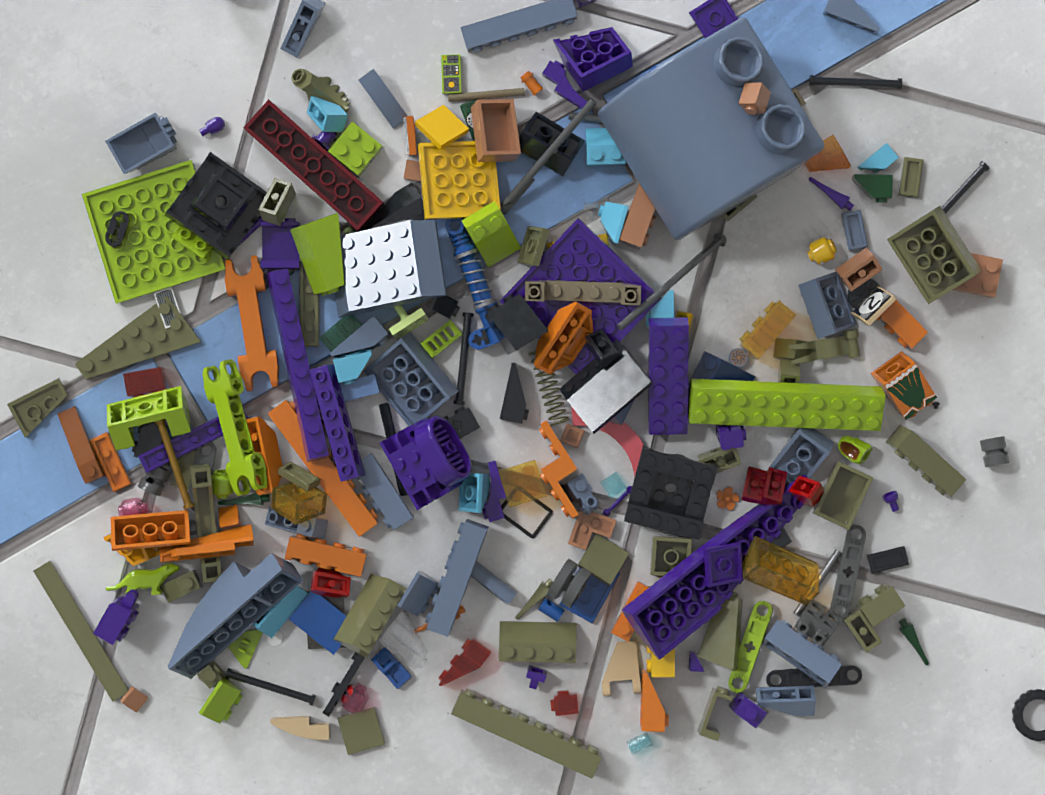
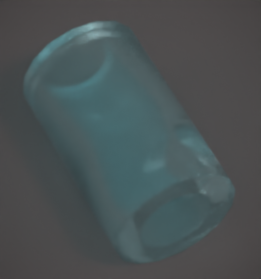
M647 732L626 741L632 755L653 745Z

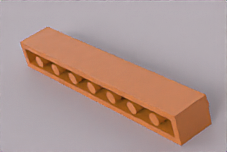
M285 400L267 413L310 472L321 479L320 485L359 537L379 523L376 520L379 518L373 509L369 510L365 505L367 503L365 497L361 493L358 495L354 490L356 486L353 481H340L336 464L331 459L333 455L329 449V456L326 459L307 462L293 401L289 403L288 400Z

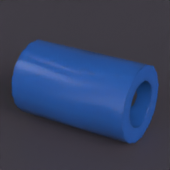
M546 598L538 608L540 612L556 622L559 621L565 611Z

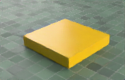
M444 104L415 121V126L440 150L469 131V128Z

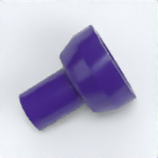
M891 491L882 496L884 501L890 504L892 512L899 510L897 491Z

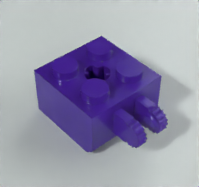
M131 589L125 596L118 597L110 603L93 634L111 645H114L117 641L121 642L130 630L128 625L130 626L139 614L137 609L140 605L136 604L139 596L138 591Z

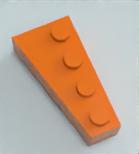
M298 533L296 536H290L285 560L291 561V559H295L302 564H315L320 568L335 569L338 572L362 576L368 554L364 553V549L353 547L351 550L345 548V544L334 542V545L327 544L325 539L315 538V540L307 539L308 536Z

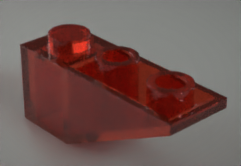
M474 637L472 640L467 639L461 647L463 652L460 656L456 654L451 660V668L448 671L444 670L438 679L441 681L438 685L443 686L479 669L492 651Z

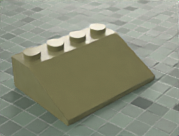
M941 206L933 209L887 239L928 304L982 271Z

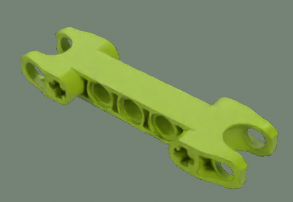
M229 359L221 361L219 369L216 366L205 367L202 374L204 390L208 401L215 404L230 458V461L226 464V472L233 491L237 496L249 494L250 485L255 491L267 487L266 466L262 455L254 451L239 395L244 391V384L236 363ZM227 364H228V365L230 366V368H231V373H230V374H228V371H227V369H226V365H227ZM209 371L213 373L214 380L209 377ZM256 476L261 479V485L257 483ZM240 481L243 485V491L239 489L238 484Z

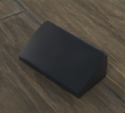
M603 329L585 336L588 349L602 369L606 368L619 356L618 350Z

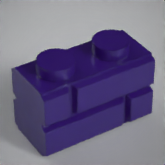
M715 424L717 439L722 450H728L732 447H743L744 440H747L744 426Z

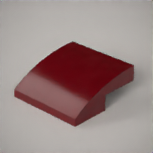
M748 466L741 500L764 505L781 504L787 472L772 467L765 471Z

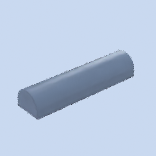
M451 552L448 558L452 559L454 552ZM476 561L471 577L505 604H509L517 592Z

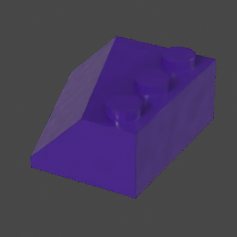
M613 27L591 31L589 35L579 37L572 35L570 39H553L565 68L583 92L633 67L632 53Z

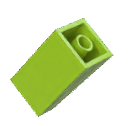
M335 213L290 229L313 293H321V296L339 291L338 287L344 285L338 214Z

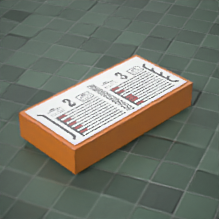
M406 116L403 117L406 154L416 155L414 117Z

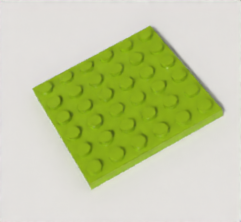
M192 160L82 194L116 304L226 270L222 256L212 248L205 259H201L171 238L179 225L166 217L165 212L196 173ZM194 207V209H195L196 211H198L199 213H201L203 216H205L206 218H208V219L211 221V219H210L207 215H205L204 213H202L201 211H199L197 208ZM123 211L129 215L130 224L122 244L118 247H112L107 244L105 235L113 214ZM124 215L116 218L119 222L117 228L120 227L121 223L126 222L123 218ZM116 230L114 235H110L112 243L119 241V237H117L118 230Z

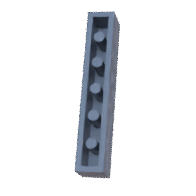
M549 0L462 26L461 32L467 52L477 53L483 50L482 47L489 45L490 48L501 45L502 41L514 42L519 40V36L527 34V37L538 34V31L542 29L550 31L556 29V25L562 23L564 26L573 24L578 16L573 0Z
M467 519L465 523L461 522L457 532L460 534L459 540H455L451 551L454 552L452 559L448 558L444 568L447 570L445 577L441 576L438 587L441 588L439 595H434L432 605H434L433 611L428 612L425 620L428 623L426 629L446 637L449 636L486 537L488 526Z

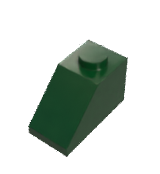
M854 174L852 176V181L870 199H876V203H887V199L892 198L893 175Z

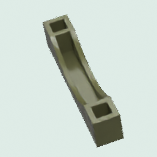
M209 463L191 465L190 475L198 538L217 533L210 465ZM220 557L200 559L203 583L215 582L222 574Z

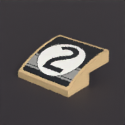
M878 286L851 314L856 319L861 320L864 325L870 326L896 298Z

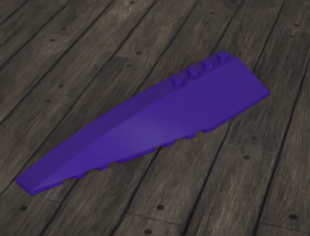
M795 481L785 486L781 504H758L708 540L622 609L630 625L658 660L663 658L721 610V605L732 596V591L735 587L744 581V576L755 567L767 552L774 538H778L782 533L781 529L785 524L790 523L797 509H801L804 504L789 492ZM735 542L741 543L743 581L707 587L703 548Z

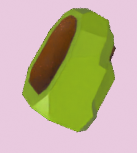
M842 436L838 442V449L841 454L858 465L864 463L873 450L869 443L863 442L857 437Z

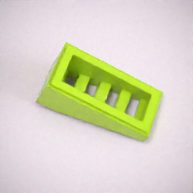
M449 320L420 344L434 358L459 338L462 333ZM448 326L455 333V336L452 337L446 330ZM442 331H443V332L445 333V335L450 339V340H448L447 342H446L445 339L440 335V333H441ZM436 336L443 343L441 347L434 339ZM430 341L437 348L436 351H434L428 344Z

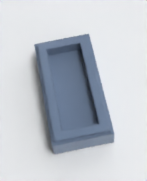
M861 210L841 213L848 251L867 248L868 244Z

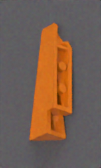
M249 524L191 539L190 544L160 547V562L235 555V547L254 546L252 526Z

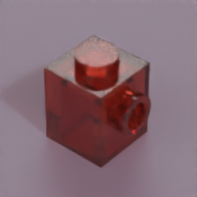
M569 690L557 691V695H554V700H550L551 711H555L556 716L579 714L577 693H569Z

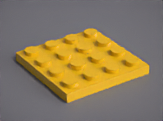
M475 141L452 142L441 150L433 143L418 144L425 220L463 219L494 201L500 208L496 162H478Z

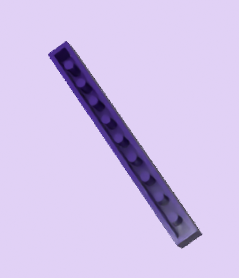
M288 268L271 271L267 275V281L306 460L311 462L326 459L329 454L313 381L309 371L310 367Z

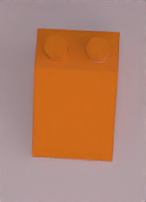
M642 669L641 731L665 732V727L669 726V715L665 713L646 670Z

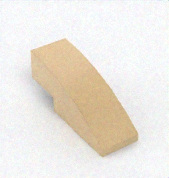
M311 716L272 717L270 719L272 725L299 737L315 740H329L331 738L330 722L311 723Z

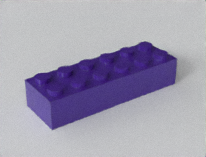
M649 318L648 378L653 383L648 388L649 435L688 434V318Z

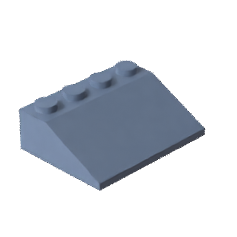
M411 332L400 338L364 370L367 376L375 374L379 391L408 426L428 418L459 392Z

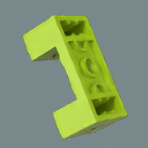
M181 386L106 404L107 428L116 451L135 446L134 426L138 427L142 424L166 419L172 437L191 432L190 411Z

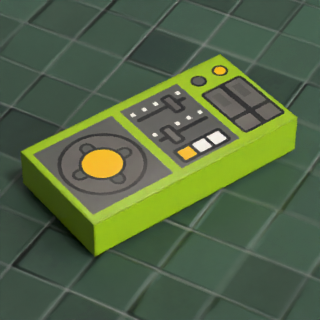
M460 54L441 55L442 94L461 93Z

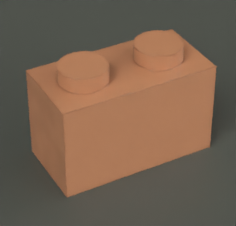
M867 248L835 269L850 291H853L883 270L875 256Z

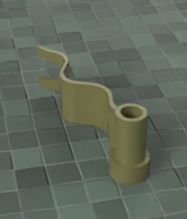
M858 329L844 331L843 336L788 345L789 349H815L809 355L791 360V364L848 355L849 358L860 357Z

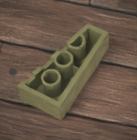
M899 425L886 440V443L895 450L894 453L901 459L907 460L909 462L908 465L917 472L918 470L923 474L921 477L929 484L931 482L935 484V490L941 495L947 494L952 497L966 481L957 470L912 430Z

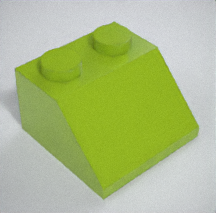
M225 677L222 678L206 700L199 714L219 724L223 720L227 722L233 713L230 709L234 704L238 705L243 697L241 695L243 689L225 679Z

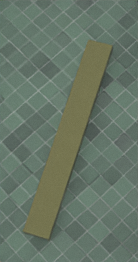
M48 561L35 569L33 572L112 702L125 695L129 691L128 687L97 636L93 634L94 631L52 562Z

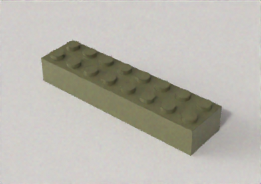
M466 688L464 691L461 689L451 715L591 779L593 778L602 758L599 748L590 744L588 747L582 745V741L578 738L571 736L569 739L564 736V732L554 728L553 731L547 729V725L543 722L536 720L534 723L529 720V716L519 712L518 715L512 713V709L508 706L501 704L499 707L494 704V700L484 696L482 699L477 697V693L473 690Z

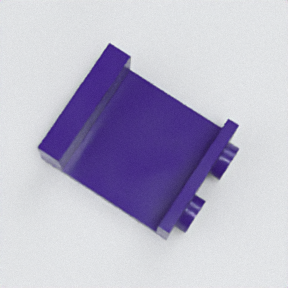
M284 218L281 226L269 222H260V226H262L261 268L300 269V255L290 229L301 226V223L296 222V218Z

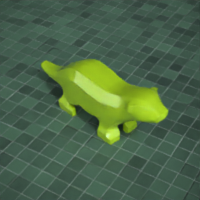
M166 563L157 569H134L118 584L107 586L105 589L113 591L127 586L125 592L127 594L131 589L151 588V595L163 594V591L160 589L161 584L170 575L179 571L180 567L174 563Z

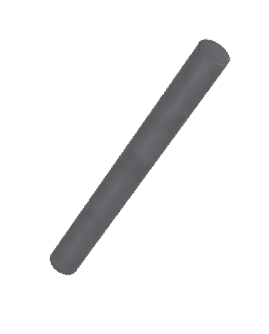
M835 549L793 613L800 617L842 554Z

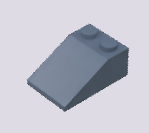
M797 428L769 467L787 472L786 485H789L798 476H803L804 474L810 478L829 455L834 442L814 428Z

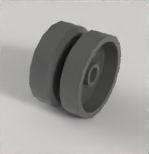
M571 559L565 562L547 592V595L557 599L565 591L561 601L568 608H571L576 599H579L592 572L583 567L574 576L577 563Z

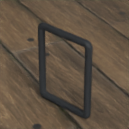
M516 486L501 505L502 510L517 490H520L549 513L533 534L505 514L504 519L528 537L535 538L553 511L521 486Z

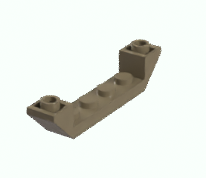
M562 280L525 281V301L544 302L546 300L641 305V285Z

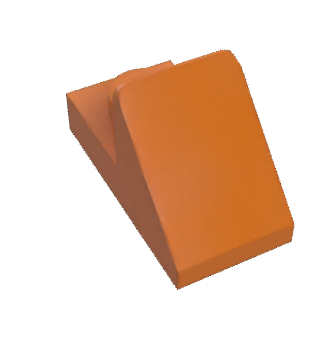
M238 505L218 508L220 528L222 527V531L242 526Z

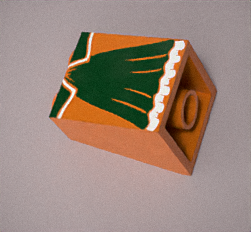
M902 351L871 372L879 386H882L885 395L905 420L914 417L918 411L931 405L937 398L917 364Z

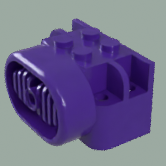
M439 416L422 419L379 443L416 510L461 486L464 479L471 473V460L458 434L447 420Z

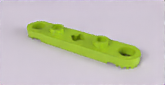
M767 601L757 602L749 618L739 647L737 671L732 670L728 681L730 690L735 693H741L748 687L773 614V607ZM761 605H765L768 608V613L765 616H761L758 613V608ZM752 641L755 650L748 652V648L745 646ZM737 677L743 680V686L740 689L733 686V681Z

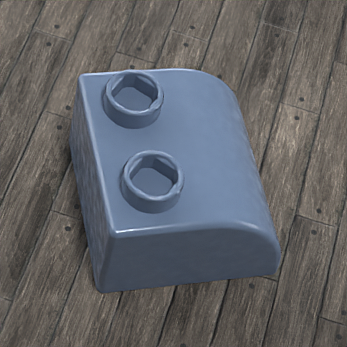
M746 18L736 20L665 61L625 88L598 111L599 119L675 240L683 239L792 174L821 152L825 146ZM745 83H763L771 92L764 114L749 115L739 105Z

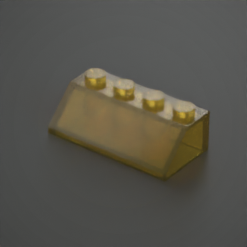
M757 536L753 538L742 563L743 579L804 605L819 594L817 562Z

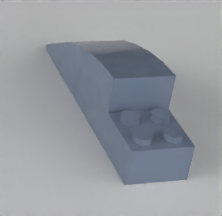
M273 553L265 557L252 570L234 561L207 591L187 622L168 664L169 670L192 679L303 581L295 566Z

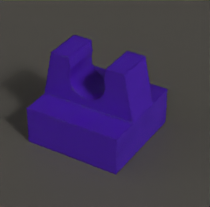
M529 665L526 678L531 679L529 688L536 690L538 682L544 683L547 670Z

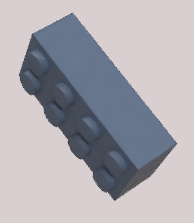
M777 620L762 644L826 688L842 665L839 662L840 659L832 653L828 655L823 651L824 648L821 645L808 641V637L805 634L792 630V625L785 620Z

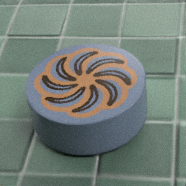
M741 348L734 349L729 354V362L738 368L743 367L748 362V354Z

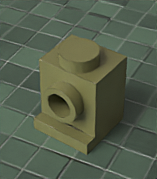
M214 660L197 675L211 689L226 676V673Z

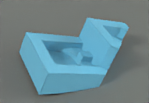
M886 143L857 168L859 170H873V172L878 173L880 170H885L899 157Z

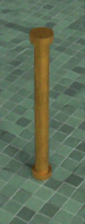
M162 419L154 422V424L158 426L184 503L183 509L185 510L195 505L191 502L165 426L166 420Z

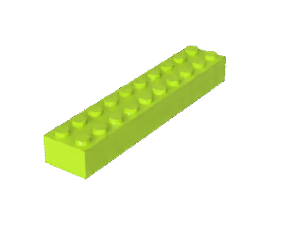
M691 379L688 419L691 424L881 431L886 396L882 386Z

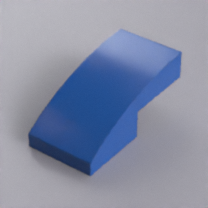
M386 647L371 659L398 690L412 678V675Z

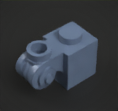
M583 473L561 486L571 502L578 500L581 503L580 510L586 515L599 508L598 500L590 492L592 487Z

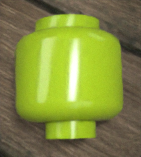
M226 469L215 470L211 475L213 495H217L218 499H226L228 495L234 492Z

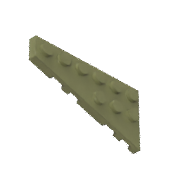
M168 296L164 297L166 303L160 304L159 308L157 303L76 362L75 365L85 379H90L200 343L201 340ZM171 310L176 318L172 319L170 327L165 329L161 314L166 315Z

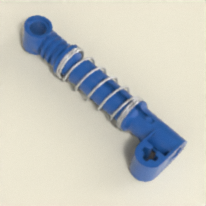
M462 218L447 219L445 227L449 238H452L451 243L454 242L452 246L456 247L453 254L455 260H460L457 265H460L462 269L461 275H464L466 280L464 284L468 285L470 290L468 294L472 295L475 313L479 314L484 327L472 332L468 341L472 348L477 350L484 349L500 343L484 315L489 313L487 309L496 304L497 301L492 297L491 292L493 289H489L487 284L489 280L485 278V270L481 268L480 263L482 260L473 258L478 251L472 242L469 243L471 239L467 238L469 234L465 233L467 230L461 221ZM459 221L461 225L459 230L452 231L450 229L451 222ZM485 330L490 344L486 345L485 340L481 341V345L473 343V340L476 339L475 336L483 337L481 331Z

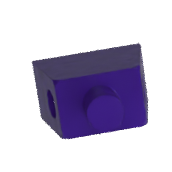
M743 692L737 693L729 704L734 713L754 728H758L769 713V711L757 705V702Z

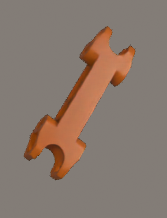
M251 256V270L244 276H239L235 272L231 259L225 260L226 291L228 297L237 296L247 354L238 356L239 371L246 391H253V377L259 371H264L269 375L272 387H279L278 356L276 350L267 351L258 292L266 291V282L258 256Z

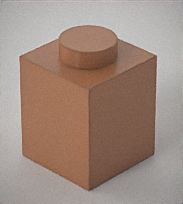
M745 83L739 105L749 115L764 114L771 92L763 83Z

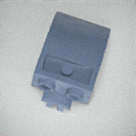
M156 113L105 141L123 174L144 167L177 149L175 145L177 140L174 136L176 132L167 117H159Z

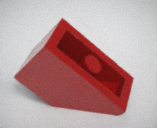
M798 476L789 492L803 504L814 507L820 501L824 490L820 482Z

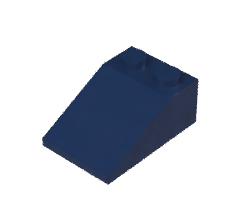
M704 351L691 379L754 381L756 376Z

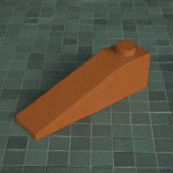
M74 406L58 413L57 415L84 483L89 484L105 477V472L76 407Z

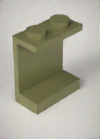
M718 686L717 689L712 687L697 730L699 735L715 741L719 740L720 733L717 729L708 727L707 724L716 698L719 696L730 701L733 700L730 691L721 686Z

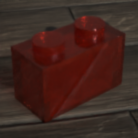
M163 367L123 374L128 397L132 396L134 398L167 389Z

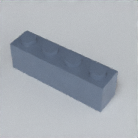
M370 453L361 459L365 476L356 478V480L361 479L363 482V491L367 496L371 495L375 502L372 504L378 513L381 511L385 516L383 521L388 528L392 527L395 530L412 519L414 516L374 455Z

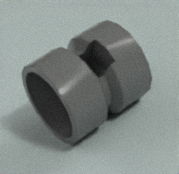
M1005 436L980 440L981 450L985 452L983 456L985 467L1010 463L1008 452L1004 451L1007 447Z
M159 467L142 477L138 487L156 496H161L165 488L163 483L168 481L171 471Z

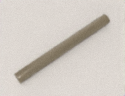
M524 88L448 94V100L453 102L524 96L525 91Z

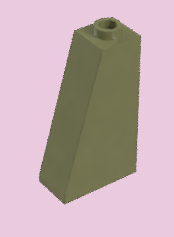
M732 591V596L724 601L721 605V610L711 618L697 657L737 671L743 599L738 598V593Z

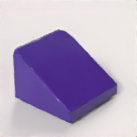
M690 651L689 670L705 672L694 651Z

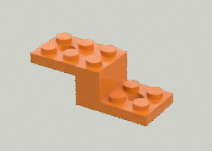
M544 421L540 424L542 428L539 431L544 439L549 438L552 444L549 447L554 455L559 454L560 457L541 469L543 473L540 476L545 484H551L553 489L550 492L556 501L560 499L563 503L561 509L566 517L570 515L574 518L579 514L558 481L577 470L548 422Z

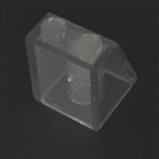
M403 609L378 642L413 670L417 667L421 669L428 659L426 657L428 651L408 612Z

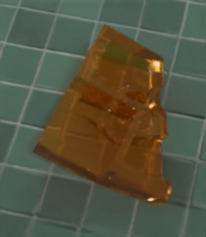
M834 135L823 140L824 149L804 164L809 172L848 169L851 167Z

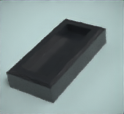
M905 546L867 555L871 574L909 565Z

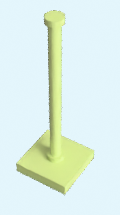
M349 226L343 233L345 235L355 233V228ZM402 305L394 306L401 320L389 328L396 340H399L427 322L429 318L422 308L411 315H407Z

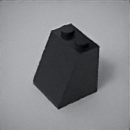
M512 293L503 299L505 303L500 306L497 303L487 309L489 313L484 315L508 355L548 332L547 328L520 294L514 297Z

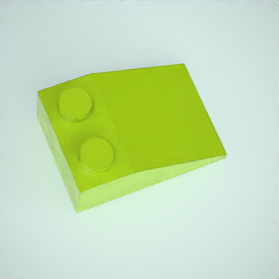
M495 201L461 220L488 267L521 249Z

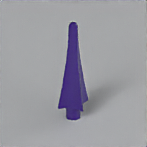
M809 177V181L823 191L841 210L844 207L849 211L852 210L854 204L849 201L850 197Z

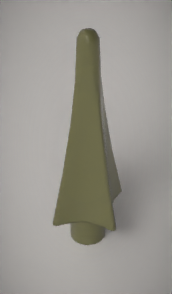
M550 578L545 583L541 582L526 605L516 615L515 618L517 620L547 595L553 583Z

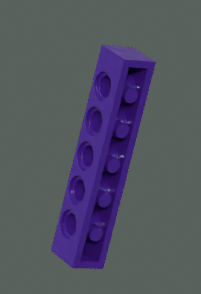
M334 364L309 370L340 481L343 482L365 476Z

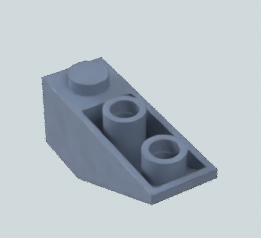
M271 506L268 508L265 525L321 539L325 537L328 524L326 519Z

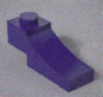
M550 60L542 72V76L557 85L554 93L582 109L588 101L582 98L568 82L565 76V66L556 60L555 62Z
M495 460L488 462L491 490L488 503H485V508L482 509L484 518L489 519V522L505 518L499 499L506 498V494Z

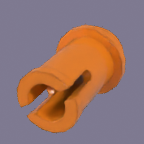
M527 71L520 77L521 83L524 82L533 96H535L543 87L534 78V73Z

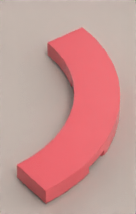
M571 406L573 426H587ZM608 422L600 430L614 438L625 450L632 464L635 477L644 444L626 423L623 422L622 425Z

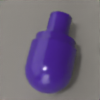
M214 117L205 123L206 126L200 129L199 132L202 137L209 133L215 135L224 129L225 121L221 117Z

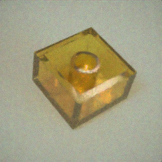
M535 459L498 471L509 508L546 497Z
M288 482L272 488L271 509L293 524H301L325 514L327 493L317 487L307 492L296 484Z

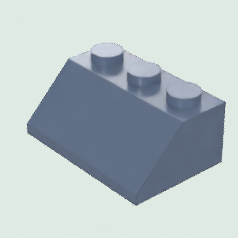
M837 272L798 285L818 339L857 325L855 317L851 314L852 309Z

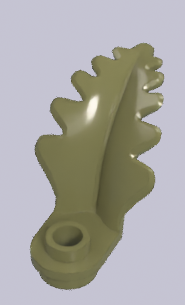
M297 69L293 72L291 77L293 84L306 92L308 101H310L311 96H315L339 105L345 112L349 111L350 102H347L348 98L343 97L345 95L344 92L337 93L340 88L339 85L330 86L332 81L330 77H316L305 69Z

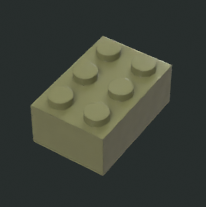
M836 461L823 488L824 493L821 495L820 501L815 505L812 513L849 530L873 477Z

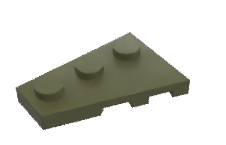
M57 378L7 404L25 438L68 393L60 378Z

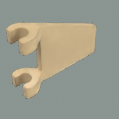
M636 640L617 642L602 680L603 696L611 695L609 682L632 680L633 693L641 692Z

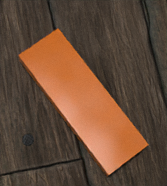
M106 432L90 439L113 492L131 485L132 483L109 433Z

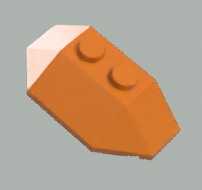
M578 302L559 309L547 326L548 332L544 333L537 342L534 366L548 374H552L554 371L572 364L586 343L585 336L593 333L592 310Z
M260 416L246 419L254 451L262 455L266 466L267 487L256 490V493L263 495L276 492L281 479L278 470L283 466L276 433ZM256 476L257 483L261 485V479Z

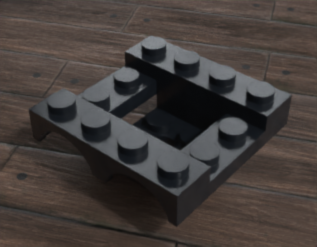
M210 152L173 204L167 209L165 216L177 225L185 227L213 247L212 249L228 260L259 218L260 212L258 209L267 192ZM216 198H225L226 205L218 206ZM194 207L197 208V209H198L199 211H201L202 213H204L205 215H207V216H208L209 218H211L212 220H214L216 223H218L219 225H221L223 228H225V231H224L222 228H220L219 226H217L215 223H213L212 221H210L208 218H206L205 216H203L201 213H199L198 211H196V210L194 209Z
M643 445L624 522L699 540L718 464L698 462L677 453L666 454ZM673 483L677 488L674 492H668L665 489L666 485Z

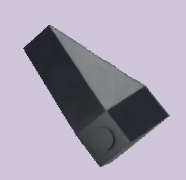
M411 182L396 191L361 231L406 221L425 220L423 200L413 183Z

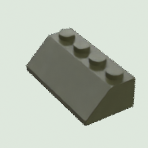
M371 574L333 640L367 659L406 588L389 578Z
M500 621L499 661L576 663L577 623Z

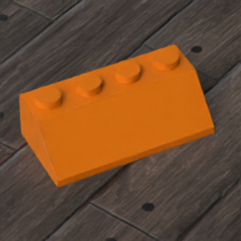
M188 510L110 517L112 551L184 545L191 542Z

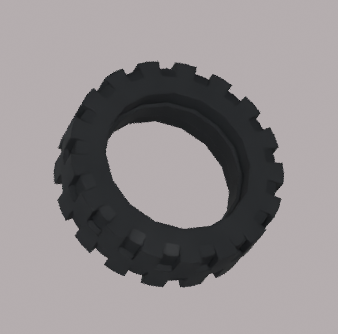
M1028 690L1015 701V706L1012 708V721L1015 724V728L1026 738L1043 741L1045 740V730L1034 731L1028 728L1023 720V711L1029 702L1035 699L1045 700V690Z

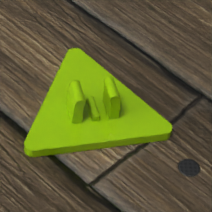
M260 630L245 631L228 646L244 669L248 668L263 634Z

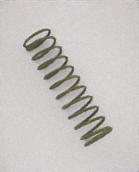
M535 350V351H532V352H529L528 355H529V356L535 355V354H536V350ZM544 371L536 374L535 377L552 375L537 382V384L552 383L541 388L540 392L555 390L541 397L542 399L557 397L544 403V406L559 404L548 409L546 413L562 411L548 418V420L562 419L550 424V426L569 421L568 416L553 418L566 412V409L553 410L562 406L564 402L550 403L561 398L562 395L548 396L559 391L560 388L546 389L558 381L543 382L554 377L556 374H543L545 373Z

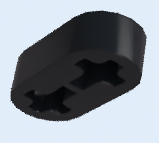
M118 211L113 214L105 235L108 245L118 247L124 241L130 224V217L127 213ZM124 215L123 218L126 222L121 223L120 227L117 228L119 222L116 218ZM116 230H118L117 237H119V241L112 243L110 235H114Z

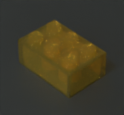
M780 300L775 303L773 301L770 302L763 310L766 312L763 317L758 316L751 324L754 328L750 332L748 330L745 331L739 338L741 343L738 346L755 360L760 359L796 316Z

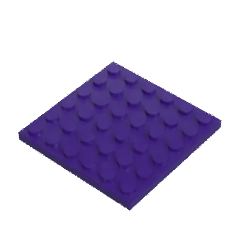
M577 218L542 255L539 267L532 266L500 302L502 304L505 303L503 299L512 293L514 297L520 294L525 300V281L562 280L641 285V303L651 296L655 290L580 218ZM662 297L656 300L622 331L618 329L617 324L639 305L561 300L526 302L546 328L559 309L578 302L592 310L593 332L603 329L613 343L616 339L621 341ZM586 343L573 363L567 366L575 374L595 358Z

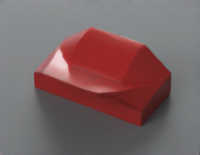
M318 567L317 571H314L312 575L311 592L322 596L347 598L350 594L351 577L343 576L340 572L335 571V569Z

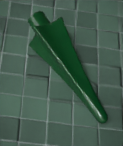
M255 493L235 499L218 501V505L241 504L262 506L264 502H270V494L258 495Z
M905 618L899 620L901 625L899 630L914 647L924 664L928 665L929 662L919 643L913 624L911 622L908 623Z

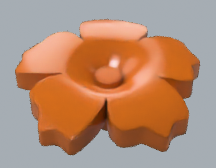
M728 487L724 489V492L719 490L716 493L719 500L717 502L719 508L724 509L727 507L729 511L733 510L734 502L739 501V496L733 493V488Z

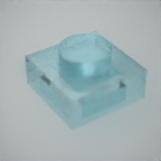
M614 472L600 482L610 498L627 488L617 472Z

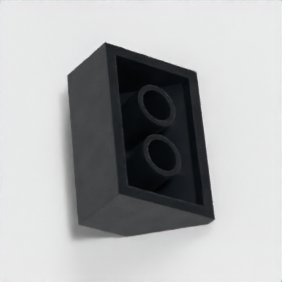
M535 112L519 136L521 152L538 161L565 128ZM571 133L558 148V151L550 156L544 166L564 176L585 140Z

